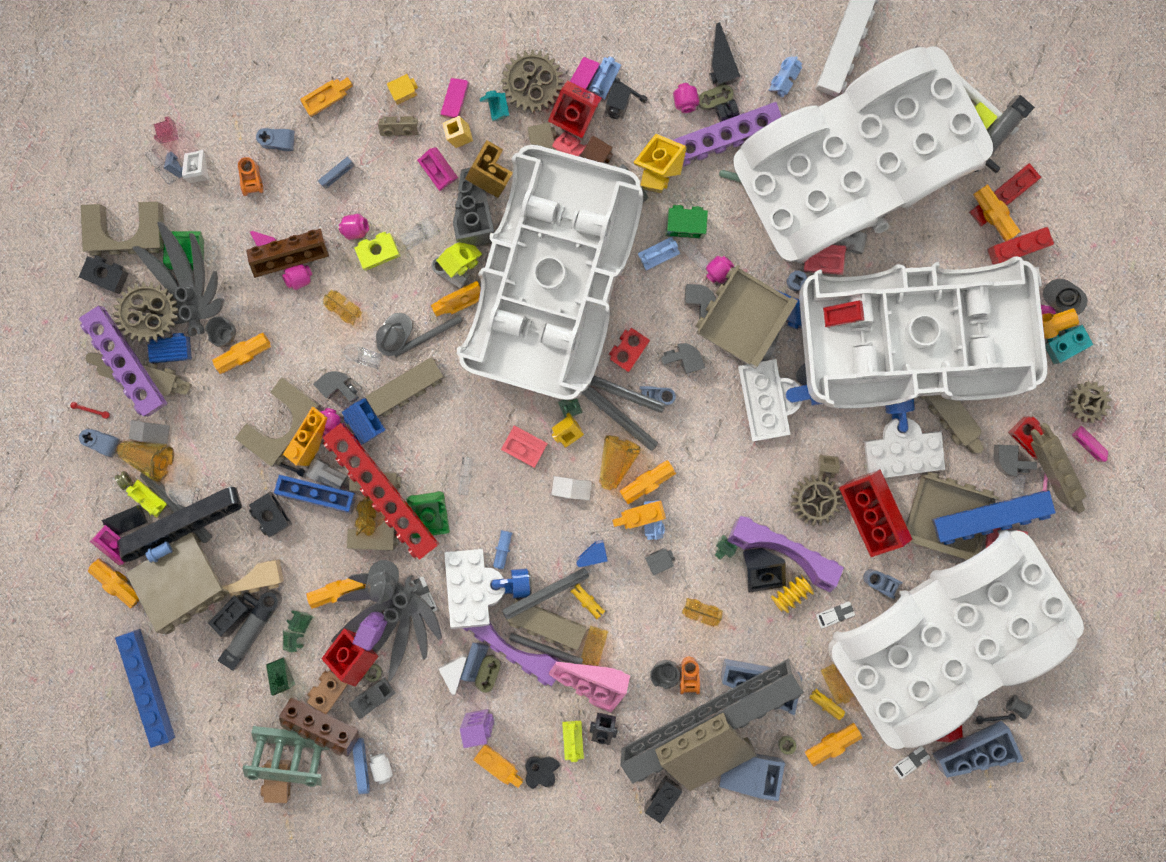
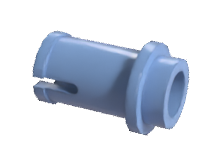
M166 541L154 549L149 548L145 554L150 563H156L159 558L173 551L170 544Z

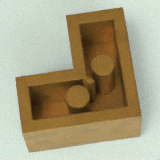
M486 140L465 180L499 199L513 172L496 163L503 149Z

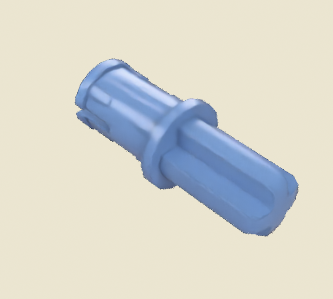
M501 530L498 547H495L497 551L493 567L498 569L504 568L507 553L510 552L509 545L512 532Z

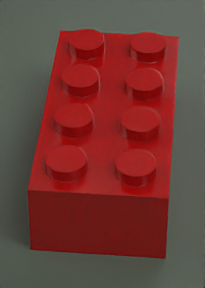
M881 469L852 479L839 487L870 557L904 547L913 540Z

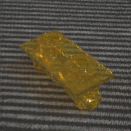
M331 289L327 295H324V306L329 311H334L340 315L344 322L354 326L356 317L359 318L362 315L361 308L351 301L344 305L343 303L347 298L338 291Z
M369 496L359 501L356 507V512H358V517L355 521L356 536L361 532L371 536L375 532L376 520L374 519L376 518V510L372 506L373 501H368Z
M686 598V604L682 610V614L685 617L697 621L699 615L703 616L701 622L712 627L718 626L722 620L723 610L714 605L703 604L697 599Z
M590 626L581 655L583 664L589 666L599 665L608 634L607 630Z
M832 664L821 669L820 671L836 704L850 702V698L854 697L835 665Z

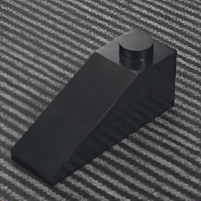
M720 22L716 23L714 30L711 73H709L710 81L716 87L734 83L740 78Z

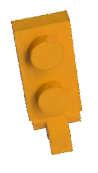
M348 77L340 82L338 79L331 80L301 98L300 101L309 116L312 117L346 96L347 93L345 91L352 88L353 84Z
M478 281L448 294L432 304L431 307L436 317L444 313H451L452 315L479 302L481 287Z
M660 500L627 509L621 512L622 517L612 521L614 527L624 525L625 529H631L664 520L666 516Z
M484 744L474 757L473 761L507 785L512 783L517 788L523 783V779L517 775L518 770L515 768V765L487 744Z

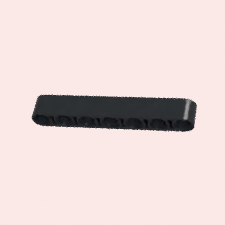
M227 487L120 538L117 541L121 560L123 562L136 560L146 555L145 553L148 552L149 548L154 549L166 541L171 543L240 510L242 503L237 488Z

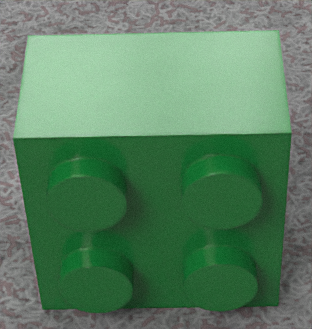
M673 205L667 211L665 236L703 239L707 232L708 210H703V207L693 206L692 209H684L682 205Z

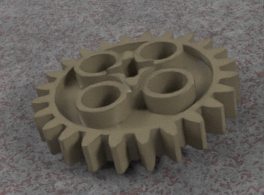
M534 49L531 50L530 55L524 50V56L521 57L517 53V60L510 58L512 65H505L508 71H503L502 74L507 78L501 79V82L507 85L502 87L503 91H509L506 93V98L512 97L510 104L512 105L516 102L517 110L523 106L524 112L530 108L533 114L535 108H537L541 113V107L544 106L548 110V103L555 105L553 98H558L559 94L557 92H560L562 89L559 85L564 84V80L559 79L563 76V72H557L560 69V65L554 66L555 58L549 61L548 53L543 57L541 50L537 55H535ZM526 65H533L534 70L526 72L524 67ZM542 67V70L536 76V83H532L527 95L523 96L530 85L529 80H533L538 68ZM547 74L551 79L548 82H543L540 79L541 76ZM518 81H522L525 84L521 89H517L514 85ZM539 91L541 96L535 99L531 97V93Z
M144 281L142 282V287L134 283L135 289L132 290L128 286V293L121 291L123 299L116 298L120 305L113 306L118 311L113 313L114 317L118 318L115 320V323L120 325L118 327L120 332L125 330V337L131 335V341L138 338V342L141 344L146 339L147 343L150 344L151 339H154L157 343L159 336L165 339V332L171 334L169 327H176L172 321L178 320V317L174 314L179 313L178 308H173L177 306V302L172 301L174 298L172 294L167 295V288L161 291L162 287L160 284L154 288L153 282L149 284V287L146 286ZM136 299H143L141 305H134V301ZM157 302L163 303L159 309L153 308V305ZM146 310H149L150 313H147L146 316H144L143 313H146ZM138 317L139 321L137 323H130L131 318ZM157 320L159 324L156 327H150V322Z

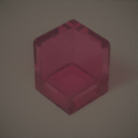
M169 116L164 117L165 121L154 124L156 131L154 139L160 144L179 139L175 122Z

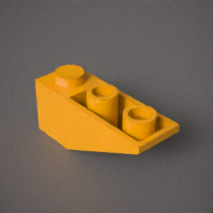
M312 407L283 455L296 466H309L319 451L327 417L315 407Z

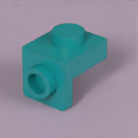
M492 90L479 98L480 102L489 103L492 121H499L509 116L505 93H497L496 90Z

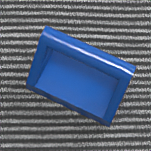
M603 540L595 541L577 557L576 565L578 567H585L607 562Z

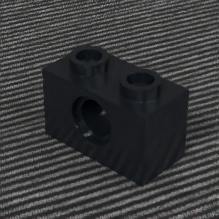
M613 82L605 113L610 118L617 120L624 118L632 88Z
M97 255L94 258L87 256L79 278L120 294L129 274L123 271L124 267L113 263L112 266L106 264V259ZM104 269H107V276L105 278H102V271Z
M272 492L263 495L249 504L251 508L249 512L255 520L258 519L261 524L259 526L260 530L265 536L272 537L292 525ZM267 510L271 511L273 514V519L271 521H268L265 518V512Z
M665 776L645 804V814L661 824L681 795V786Z

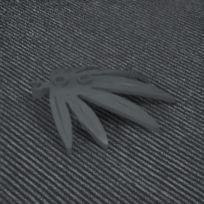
M157 222L178 283L166 266L155 256L139 246H133L132 248L157 280L177 300V306L173 308H178L179 313L174 314L178 317V320L172 322L174 324L189 322V336H195L196 330L197 334H204L205 330L203 325L200 324V319L217 315L224 306V298L212 301L218 287L217 271H213L204 293L205 266L195 235L189 233L193 257V276L190 263L180 243L163 222ZM157 302L154 304V306L161 308L163 305V303ZM134 317L133 320L139 321V318ZM153 320L150 323L159 324V321Z
M368 573L353 574L348 578L366 584ZM410 575L405 580V586L398 582L396 592L389 601L381 605L375 603L360 612L331 640L333 643L344 628L355 632L359 629L360 623L370 613H381L385 610L383 615L387 624L380 640L372 649L377 653L392 634L398 621H400L392 650L389 682L395 676L406 650L410 631V616L413 619L415 634L423 660L427 658L428 639L424 620L437 639L440 640L442 638L440 625L435 613L423 598L413 592L421 585L420 580L416 585L411 583L413 575ZM365 588L352 591L337 599V601L369 600L365 593Z

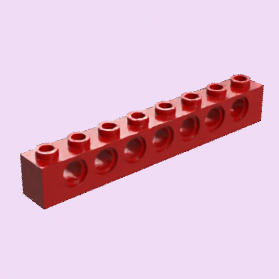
M340 423L322 437L325 440L323 444L328 451H333L337 457L335 459L341 467L345 466L348 469L349 473L347 474L354 483L356 481L359 483L362 494L366 498L368 496L371 498L373 508L378 513L382 512L386 517L384 518L385 523L390 528L394 527L397 531L396 536L400 542H405L409 546L408 551L414 559L417 557L420 560L439 545L431 532L344 423ZM342 441L348 444L346 452H342L339 449V444ZM354 456L360 459V465L357 468L351 464ZM365 472L372 474V481L369 483L363 479ZM377 487L384 489L385 494L382 498L377 497L375 494ZM389 502L396 504L397 510L395 513L388 511L387 505ZM402 517L409 521L407 528H402L399 524V520ZM413 533H418L421 536L420 543H414L411 540Z

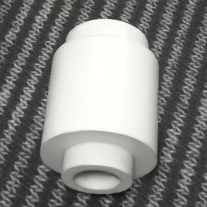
M385 753L371 757L369 764L374 781H379V784L390 781L393 773Z

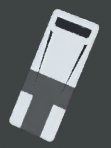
M424 577L411 581L414 585L419 580L421 581V585L413 592L423 598L433 612L436 611L437 607Z
M846 602L816 614L820 627L825 628L850 618L855 613L851 603Z
M920 746L894 765L893 769L900 779H903L930 759V756Z

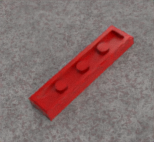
M1028 163L996 189L994 194L998 200L1003 201L1008 206L1042 177ZM978 204L969 213L982 227L988 221L984 217V210Z

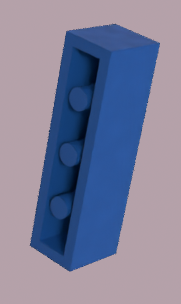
M283 475L278 476L274 494L280 497L352 514L357 497L352 492Z

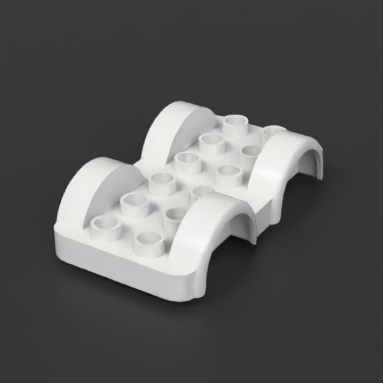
M934 46L928 48L917 47L897 54L873 67L853 81L842 95L821 106L813 105L798 109L763 127L741 145L740 150L734 156V167L781 258L791 263H805L810 257L830 245L862 229L875 226L878 219L900 207L910 208L920 199L948 183L976 170H982L986 161L991 157L993 143L946 53Z
M528 145L521 148L519 153L512 157L513 181L509 200L498 229L495 233H490L492 246L486 266L479 272L481 291L477 311L465 342L457 348V354L460 356L462 367L473 374L555 398L573 400L580 397L582 392L588 388L597 368L610 319L609 299L615 279L623 272L635 239L643 205V191L638 177L626 169L538 145Z
M1012 257L999 264L960 270L939 268V262H936L931 267L905 268V266L898 264L883 272L855 277H829L822 275V270L816 271L803 283L799 294L807 387L810 396L816 402L824 403L832 408H866L902 403L916 396L941 395L948 400H981L1018 395L1035 389L1037 385L1045 380L1047 375V358L1038 277L1035 268L1028 261H1023L1020 257ZM858 300L862 301L864 321L830 328L825 327L824 307Z
M1013 529L998 530L999 537L977 555L949 569L932 571L928 580L909 592L906 590L900 591V599L887 611L870 622L847 632L837 631L834 633L833 640L829 643L828 647L829 656L878 735L888 746L894 749H901L903 747L916 748L946 736L971 717L978 706V701L1001 686L1018 685L1045 674L1063 662L1074 651L1077 639L1083 634L1084 630L1081 616L1033 540L1024 532Z

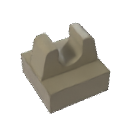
M819 455V474L822 477L824 472H830V478H834L836 473L839 474V457Z

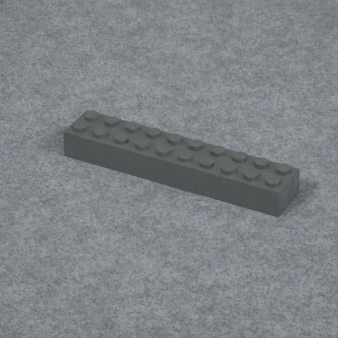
M789 658L624 746L621 749L620 766L632 784L637 781H644L650 774L654 772L659 773L664 769L660 765L655 749L717 715L724 713L728 724L735 730L739 727L747 726L750 721L756 718L764 717L767 712L773 709L781 708L789 700L798 699L804 693L798 672Z

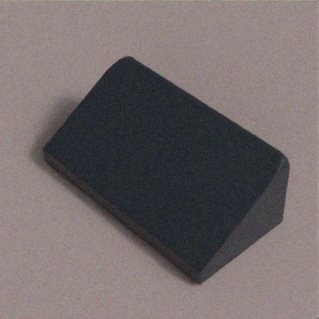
M141 505L134 506L101 520L103 525H106L117 535L148 523Z

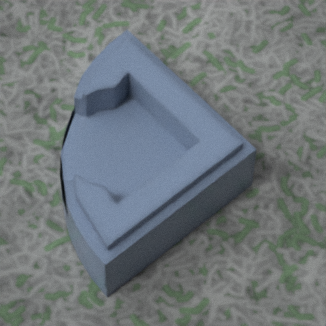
M170 151L166 155L164 169L181 178L183 167L178 163V157Z

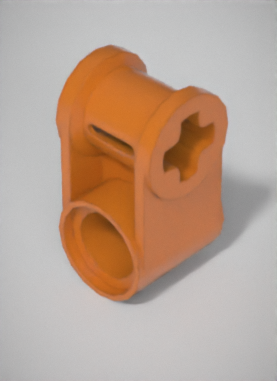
M249 157L241 158L238 162V171L243 196L254 192L263 193L264 188L257 162ZM251 162L252 169L246 172L244 167L247 163Z
M690 656L685 657L681 661L680 694H700L699 665L696 659ZM688 663L695 664V668L691 671H687L685 666Z

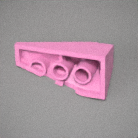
M556 662L549 671V675L565 686L573 687L576 689V694L579 696L585 695L590 699L589 703L608 712H612L626 695L630 675L613 668Z

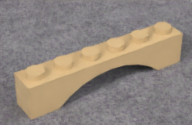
M280 559L256 564L242 579L235 583L222 585L223 589L228 590V594L232 597L234 595H241V591L244 590L252 593L260 591V587L267 586V589L279 587V583L284 581Z

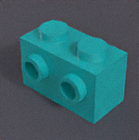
M1083 324L1065 329L1064 333L1048 339V342L1045 343V349L1053 364L1062 363L1094 345Z

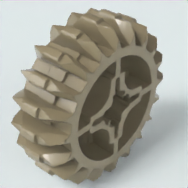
M812 474L810 475L811 481L807 477H803L805 484L798 481L797 484L800 486V489L793 488V491L797 492V496L791 495L790 497L796 499V502H791L790 504L791 506H797L793 513L800 512L797 517L798 519H802L805 516V524L810 519L812 526H815L816 520L818 525L822 526L823 519L829 524L830 520L828 517L830 516L832 519H835L836 516L833 512L840 513L841 510L837 509L836 506H842L843 503L838 502L837 499L843 496L841 494L836 495V492L840 491L839 487L833 489L836 484L835 481L828 484L829 477H825L822 481L823 477L819 474L816 480L815 475ZM817 484L826 487L830 495H821ZM811 486L810 496L802 500L804 491ZM816 495L819 498H823L821 501H818L817 506H815L816 503L808 502L815 499ZM831 501L829 509L822 514L823 505ZM803 505H812L816 516L809 515L804 510Z

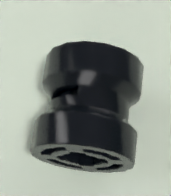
M734 99L727 101L726 104L715 105L716 114L720 122L740 115Z

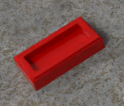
M861 300L823 308L825 327L827 328L865 320Z

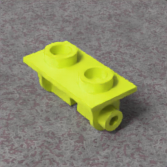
M139 479L126 490L127 496L132 497L137 503L141 504L149 512L150 516L153 515L157 518L167 505Z
M581 720L562 722L565 760L578 762V759H584Z

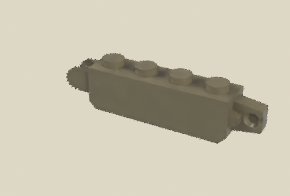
M93 352L86 354V361L98 366L97 372L99 375L115 380L112 375L114 372L110 366L108 367L103 362L102 354ZM123 357L119 360V366L121 368L125 365V359ZM146 362V365L142 364L163 396L171 397L175 393L189 395L192 384L181 379V376L176 375L175 370L166 367L164 370L157 368V364ZM131 374L129 377L131 384L136 381L135 374Z
M941 395L918 396L921 400L925 399L928 403V410L933 415L936 414L940 419L939 424L944 430L948 429L952 435L950 437L957 446L967 447L973 454L982 453L984 447L978 439L981 435V428L959 400H948Z
M1042 423L1040 425L1043 432L1042 435L1036 429L1030 433L1034 440L1031 442V446L1056 497L1066 504L1067 507H1071L1074 512L1080 514L1085 510L1082 500L1087 496L1058 436L1053 434L1047 423Z

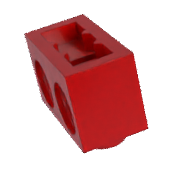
M630 328L629 331L624 330L619 338L622 342L618 347L614 345L608 354L611 356L610 361L627 373H629L650 342L648 338L633 328ZM631 336H635L639 340V344L635 347L630 346L628 343V338ZM620 352H625L628 355V360L624 363L617 359V355Z
M1024 416L1008 433L1034 460H1038L1031 446V442L1034 440L1030 433L1036 429L1040 435L1043 434L1039 426L1040 422L1033 416ZM1025 425H1028L1030 428L1028 435H1025L1023 432Z

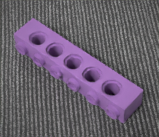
M777 102L673 139L672 141L685 146L691 145L695 149V152L692 154L685 153L684 167L691 164V160L697 159L700 161L708 158L710 153L720 154L725 152L729 146L733 145L734 148L741 146L744 141L763 128L757 124L758 119L765 120L767 126L782 116ZM739 126H746L748 128V133H741L739 131ZM721 133H729L731 139L723 140ZM710 139L713 145L706 147L703 144V140Z
M97 306L79 318L82 323L80 324L82 330L90 335L92 345L96 350H100L103 355V362L108 367H111L114 372L112 373L114 379L118 383L121 382L125 388L123 389L124 394L128 399H132L135 404L134 409L139 415L149 417L168 404L105 307ZM100 325L104 327V332L101 335L97 332ZM113 341L115 347L112 351H109L108 344ZM123 357L125 359V365L121 368L119 366V360ZM131 374L136 376V381L133 384L129 381ZM142 390H145L147 393V397L144 400L140 398Z

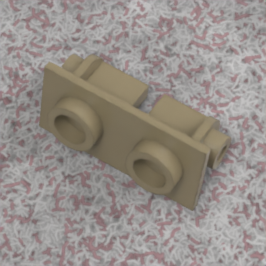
M383 116V118L379 119L378 128L380 136L419 135L417 128L418 118H414V116H400V122H397V117Z

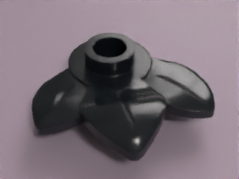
M537 756L530 757L525 763L527 771L525 780L527 785L531 789L536 788L538 784L544 787L554 786L555 776L553 771L561 766L559 761L549 756L542 759ZM535 764L538 765L537 768L532 769V766H533V765H535Z

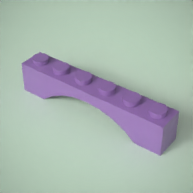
M740 516L736 520L727 540L744 550L765 548L786 555L805 571L813 585L829 593L837 587L844 569L838 562L822 557L820 553L805 548L804 545L787 539L785 535L771 531L767 526L753 522L749 517Z
M490 620L489 626L462 628L465 631L471 630L474 632V637L481 642L485 640L490 643V648L495 652H503L507 655L505 658L511 663L515 664L517 662L522 666L521 669L527 674L531 675L533 673L538 677L537 680L543 685L549 684L552 686L556 681L555 678L549 675V671L556 662L561 661L554 656L528 653L511 646L500 637Z

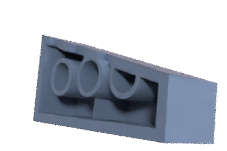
M724 659L721 672L722 684L734 688L771 667ZM798 699L789 700L784 703L781 709L795 716Z
M1002 721L932 753L939 770L946 778L971 773L974 770H986L993 766L999 765L1001 767L1012 762H1024L1010 728Z

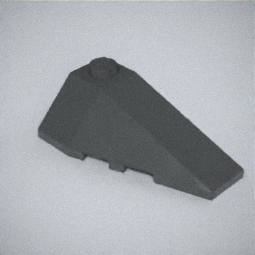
M470 168L461 169L455 217L453 218L456 241L475 246L491 244L490 233L495 232L486 191L465 180Z

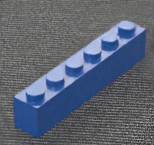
M1044 490L934 518L932 521L938 542H943L946 545L954 543L956 538L962 537L963 540L974 538L976 533L981 532L982 535L993 533V529L996 528L1006 530L1013 528L1012 524L1020 523V525L1032 523V519L1039 518V521L1050 519L1051 514L1056 512L1050 491Z
M141 629L115 637L150 748L170 742L175 738L174 731Z

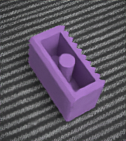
M380 612L370 613L360 623L353 643L370 651L380 640L386 627L387 621L384 619V615Z

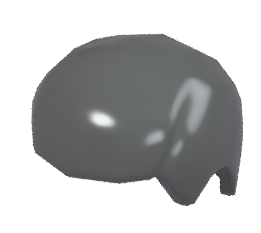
M213 317L205 326V331L209 336L208 340L217 347H226L235 339V326L224 317Z
M671 660L657 662L650 672V679L655 687H663L664 689L676 686L681 678V670Z

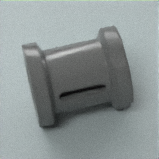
M1013 695L1006 705L1007 710L1014 711L1022 719H1026L1033 708L1031 704H1026L1020 700L1017 695Z

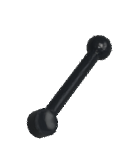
M618 77L615 78V83L627 86ZM632 89L631 93L638 97L641 102H647L648 98L645 95H640Z
M283 463L279 465L280 467L297 472L299 476L305 474L303 468L297 469Z
M1011 713L1009 714V716L987 718L978 716L976 718V723L983 724V722L1008 719L1010 721H1014L1016 719V715Z

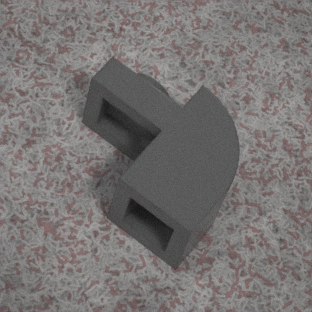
M686 284L684 305H699V319L701 317L705 318L708 313L706 308L710 301L715 302L716 300L714 293L704 285Z
M687 343L677 344L678 352L675 353L673 349L664 352V356L660 358L662 365L681 360L685 374L705 368L700 352L694 346Z
M331 371L325 373L313 384L327 399H330L338 390L350 402H354L359 398L356 394L358 392L351 383L346 384L351 377L342 372Z
M994 445V463L1003 474L1017 476V472L1030 473V469H1037V462L1018 461V445Z
M383 678L356 696L349 705L360 720L374 708L391 698L395 691L386 678Z

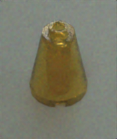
M606 435L599 483L602 484V488L612 490L618 487L641 452L639 445L627 439L625 441L619 440L618 436Z
M125 440L117 447L118 457L153 481L159 482L163 480L169 473L167 471L168 465L172 466L174 461V449L168 444Z

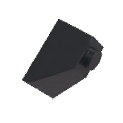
M763 548L743 551V564L748 593L786 586L785 559Z

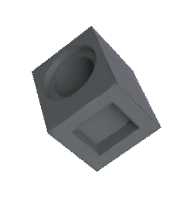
M665 547L645 556L653 576L674 566L672 562L675 561L671 550L667 551Z

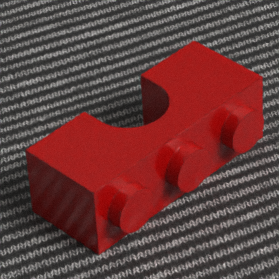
M1047 226L997 244L987 250L992 264L995 265L1005 262L1012 257H1021L1054 245Z

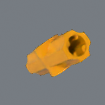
M988 184L973 194L984 210V217L988 223L995 226L1005 242L1021 232L1010 217V211L1006 204L998 200Z
M1074 308L1055 315L1052 313L1042 314L1045 339L1053 338L1058 335L1059 331L1079 325V319Z
M262 332L246 342L242 341L235 344L229 351L212 359L213 365L219 374H223L238 365L241 366L254 359V356L271 348V343L265 333Z
M666 460L651 471L648 470L638 476L635 481L619 490L626 503L630 504L642 495H647L657 489L661 483L674 476L676 472L669 461Z
M100 558L90 565L87 572L103 584L102 588L107 593L117 596L130 609L140 601L132 585L128 583V579L122 573L114 571Z
M349 578L345 580L340 579L326 584L325 587L306 593L307 601L311 609L330 602L335 603L338 602L337 599L340 596L364 589L366 584Z
M852 723L837 733L832 732L826 735L820 743L807 749L804 753L811 765L815 767L830 757L834 758L841 755L847 747L863 737L856 725Z

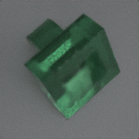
M577 398L558 402L564 418L567 417L566 414L568 413L572 416L583 413Z
M724 534L718 539L716 544L718 549L714 554L719 560L725 554L731 558L737 550V546L728 542V538Z
M292 610L291 613L294 616L292 620L287 619L288 629L305 634L313 616L309 613Z
M284 630L283 650L297 652V648H303L304 644H297V639L304 637V634Z

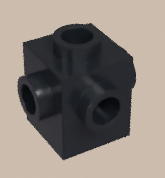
M597 712L595 722L591 721L589 733H592L591 741L610 745L612 738H616L618 727H615L616 716Z

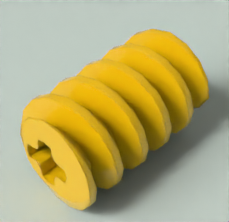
M802 575V580L795 577L796 584L791 581L789 582L790 589L783 586L784 593L777 591L778 598L773 595L770 596L781 612L790 613L788 606L795 609V601L802 604L800 597L807 600V592L814 595L813 589Z

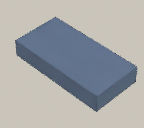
M347 156L321 177L318 182L327 189L352 169L354 163Z
M472 643L460 679L475 682L481 662L488 651V645Z

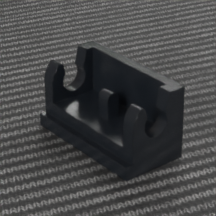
M234 595L208 622L220 637H229L254 609L251 605H247L242 597Z

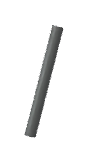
M460 314L404 344L401 351L395 357L461 323L463 320Z
M514 633L510 635L509 640L565 661L582 665L583 659Z

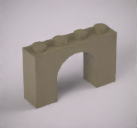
M158 201L138 202V230L131 239L122 242L113 240L108 233L105 206L101 204L80 205L83 252L89 253L90 256H102V253L117 256L121 255V252L137 255L132 247L139 246L151 254H158L159 250H164V241L157 222L164 223L163 204Z
M281 377L270 393L287 405L292 413L293 422L289 432L283 437L274 439L265 435L251 423H246L235 437L238 442L271 467L276 466V464L279 466L286 457L283 453L311 408L315 407L319 410L321 407L318 402L283 377Z
M370 472L364 473V481L367 483L372 481V474ZM383 472L398 491V488H401V477H398V473ZM349 479V491H360L361 486L357 481L354 483ZM381 487L376 488L375 493L383 497L385 494L384 489ZM389 502L387 509L389 512L395 513L397 506L395 503ZM385 521L379 527L373 529L349 528L347 530V549L394 550L396 546H399L396 530L394 527L390 528Z

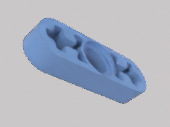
M359 738L353 747L357 789L360 795L370 792L365 743L363 738Z

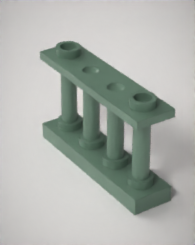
M253 726L251 734L253 741L257 744L251 766L243 765L244 777L250 780L266 779L300 783L309 787L322 786L321 774H317L321 752L323 750H330V748L326 746L324 748L320 747L314 740L304 739L292 730L287 731L284 729ZM266 743L276 745L271 768L259 767L264 744ZM286 745L294 746L295 750L290 770L278 769L283 747ZM304 748L314 749L309 773L298 772Z

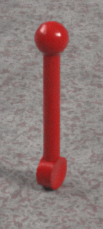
M76 402L70 404L72 409L77 408L98 414L104 419L110 417L108 411H97L78 405Z

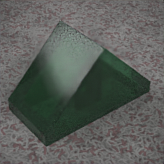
M284 657L266 664L272 696L284 692L295 685Z

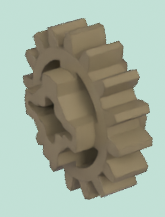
M1088 381L1084 385L1082 383L1077 384L1078 389L1074 388L1071 390L1074 395L1068 396L1069 399H1072V402L1067 403V405L1073 407L1069 412L1076 413L1075 419L1081 418V422H1087L1088 420L1089 423H1094L1095 419L1097 421L1102 420L1101 415H1108L1105 410L1111 409L1107 402L1112 401V399L1106 397L1109 391L1103 392L1104 385L1098 387V382L1091 384ZM1088 389L1095 391L1097 394H1092ZM1089 399H1093L1092 402L1089 403L1090 405L1085 406L1089 402ZM1083 410H1087V412L1090 413L1091 415H1087V414L1083 413L1082 411H1083Z

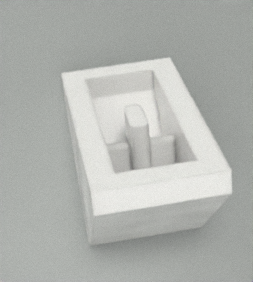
M203 150L184 154L182 177L189 183L209 180Z
M554 476L551 495L589 500L592 481Z
M463 654L439 668L451 694L455 695L468 657L467 654Z

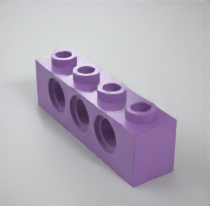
M488 709L465 714L460 726L463 748L487 744L494 725L493 714H489Z

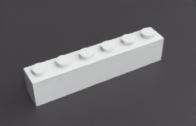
M849 0L815 88L816 90L837 97L840 92H844L847 86L845 78L853 70L854 64H852V60L854 57L857 58L860 52V39L864 40L868 28H865L867 21L871 22L875 13L872 8L874 3L878 4L879 0Z

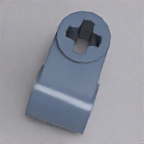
M262 128L258 130L256 140L266 149L293 151L295 131L290 129ZM266 135H268L270 139L264 142L262 138H266Z
M639 386L641 394L647 396V392H649L650 398L663 402L666 405H671L675 401L676 395L671 388ZM669 391L672 393L673 398L670 402L662 400L663 392Z
M86 429L79 434V441L82 445L108 457H113L120 439L94 429ZM91 435L93 441H90V439L87 438V436Z
M868 569L863 575V580L868 586L892 599H895V593L899 585L903 583L874 569ZM873 574H877V581L875 583L870 582V577Z

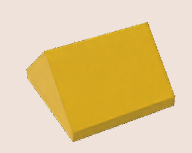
M655 134L633 163L662 177L681 175L687 148L685 145Z

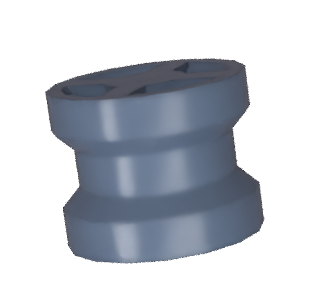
M802 271L792 272L786 280L788 288L793 291H799L807 280V276Z

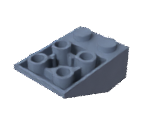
M756 754L757 756L721 775L719 784L721 788L761 799L779 801L785 762L779 757Z

